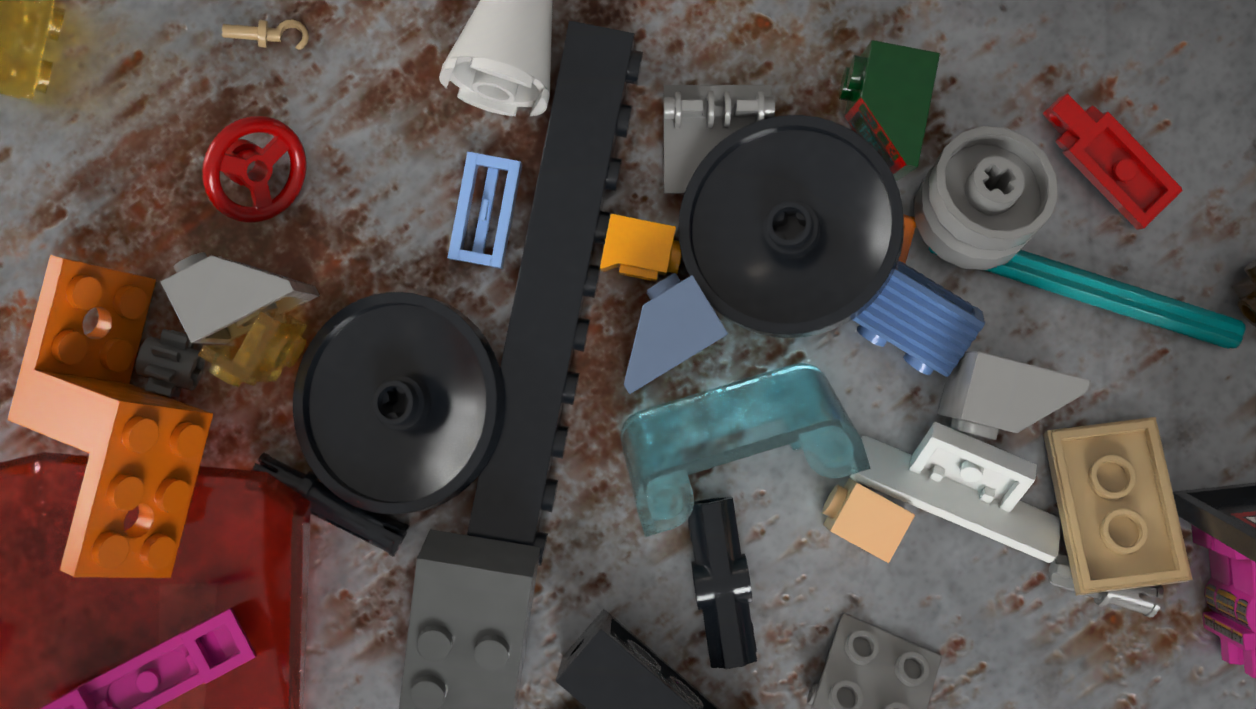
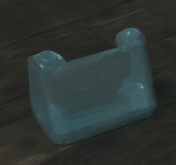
M807 363L788 365L638 411L625 421L620 434L625 464L645 537L674 529L683 524L691 515L694 497L688 475L789 444L792 450L802 449L808 465L819 475L828 478L845 477L871 469L862 439L825 373L818 367Z

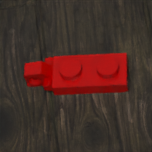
M1067 93L1059 97L1042 113L1061 134L1055 142L1064 150L1062 153L1136 230L1144 229L1183 191L1182 187L1109 112L1102 113L1093 105L1084 111Z

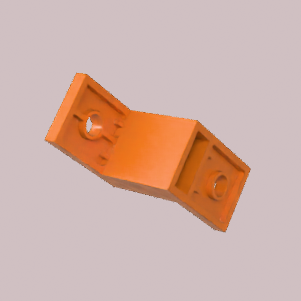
M50 255L7 420L90 454L60 571L73 577L171 578L213 413L129 384L156 279ZM96 307L99 315L98 323L92 332L85 334L83 330L84 317L91 309ZM138 506L139 515L132 527L124 531V519L127 513Z

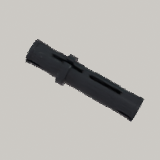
M265 452L258 458L260 465L255 463L248 477L247 484L256 486L290 503L289 509L298 514L304 510L388 552L390 556H395L410 525L403 524L386 514L370 512L345 502L320 482L312 471L304 474L270 457Z

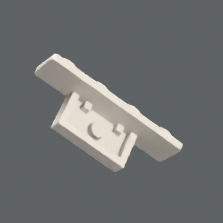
M937 422L933 423L912 455L868 436H862L859 440L850 472L852 480L1047 563H1052L1058 556L1061 529L1060 518L1020 501L1036 479L1037 464Z

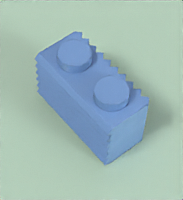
M898 261L890 281L881 294L861 314L852 319L859 324L857 327L859 334L871 343L884 347L887 342H890L906 352L903 356L904 360L919 372L931 375L936 370L946 377L951 374L953 368L957 366L959 360L964 356L972 341L976 339L978 333L985 325L983 311L978 307L973 306L968 301H964L960 296L936 284L932 279L926 278L922 273L908 267L901 261Z

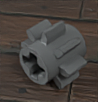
M163 329L160 339L150 336L142 344L136 361V373L138 376L149 378L145 391L169 398L172 396L178 398L181 388L192 391L197 387L205 367V352L193 349L195 343L190 342L187 334Z

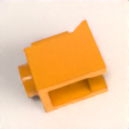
M610 214L600 270L606 272L620 267L619 275L654 282L657 281L658 275L666 276L667 272L678 274L682 254L679 241L673 240L676 226Z

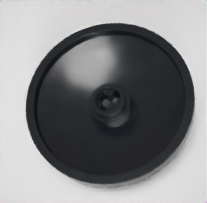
M806 115L777 116L757 121L735 131L715 146L701 161L690 179L682 199L678 226L679 243L682 258L689 275H693L710 305L722 316L744 329L761 335L778 338L808 337L833 330L861 314L881 294L890 281L901 254L904 239L903 206L897 183L887 163L879 152L859 134L836 122Z
M386 292L371 295L349 304L331 317L317 332L305 351L298 368L293 393V418L297 439L302 453L315 475L331 492L345 502L360 509L381 514H405L432 509L448 502L469 487L485 468L495 450L500 437L505 410L504 385L500 367L494 351L480 329L468 317L449 304L434 298L406 292Z

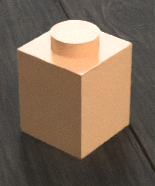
M848 478L844 487L837 484L833 488L822 509V513L828 516L823 525L829 531L887 563L892 559L915 517V514L850 478Z

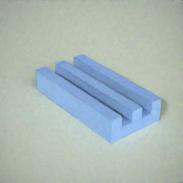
M467 151L448 259L503 269L522 170L521 161ZM478 167H488L472 251L463 250ZM504 170L508 171L500 216L493 253L488 255L484 254L498 176L499 171Z

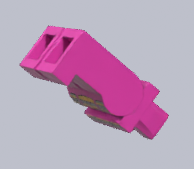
M1191 524L1193 543L1203 546L1209 551L1211 578L1205 586L1204 596L1207 605L1212 611L1203 612L1204 628L1220 637L1222 660L1229 664L1244 665L1245 673L1256 678V563Z

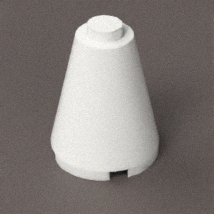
M480 0L442 65L439 76L441 84L447 88L449 81L459 87L457 94L459 99L489 112L516 116L518 107H532L530 116H538L544 113L550 98L553 0Z

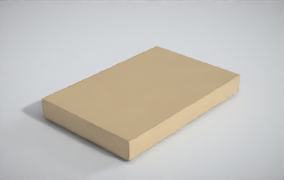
M1156 417L1047 430L1043 437L1076 596L1193 580Z

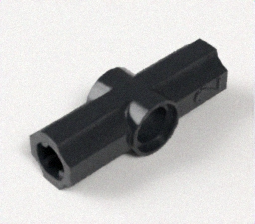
M717 497L686 503L689 534L695 561H691L698 610H702L710 666L711 668L730 669L757 662L754 628L749 609V603L753 602L746 556L741 554L733 498Z

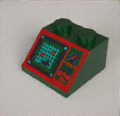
M872 40L861 56L854 55L850 67H845L839 99L847 101L844 117L854 132L859 134L879 152L890 168L895 181H898L919 165L940 53Z

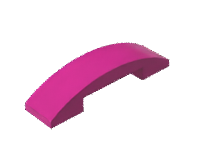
M231 607L136 655L39 709H156L203 683L207 684L256 658L257 654Z

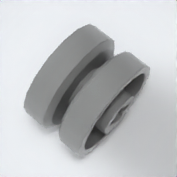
M980 126L961 132L944 147L934 166L923 179L914 199L915 223L924 242L941 259L963 269L988 270L1006 264L1032 239L1033 235L1051 218L1058 200L1057 175L1046 153L1031 139L1005 127Z

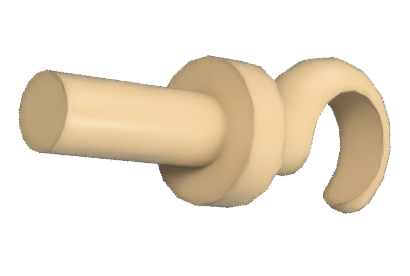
M293 19L281 22L277 28H268V21L259 20L258 27L222 25L223 38L258 40V47L267 48L268 41L281 42L282 34L288 28H296L303 35L302 40L295 47L296 49H303L309 39L306 27L301 22Z

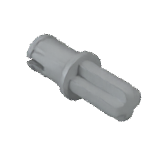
M1058 554L1049 567V582L1052 585L1075 592L1068 555ZM1158 585L1085 595L1094 598L1095 604L1103 607L1110 603L1142 613L1144 616L1151 618L1157 614L1161 604L1139 597V594L1163 599V587Z

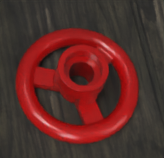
M249 116L236 120L221 130L207 149L202 168L205 192L215 208L233 220L256 223L274 218L294 202L302 189L307 170L305 150L296 133L285 123L266 116ZM252 133H267L274 136L264 148L249 140L239 139ZM288 151L290 158L289 177L281 192L271 199L268 181L272 176V166ZM255 161L254 167L247 173L248 166ZM220 171L233 182L250 189L253 206L239 205L225 194L220 182Z

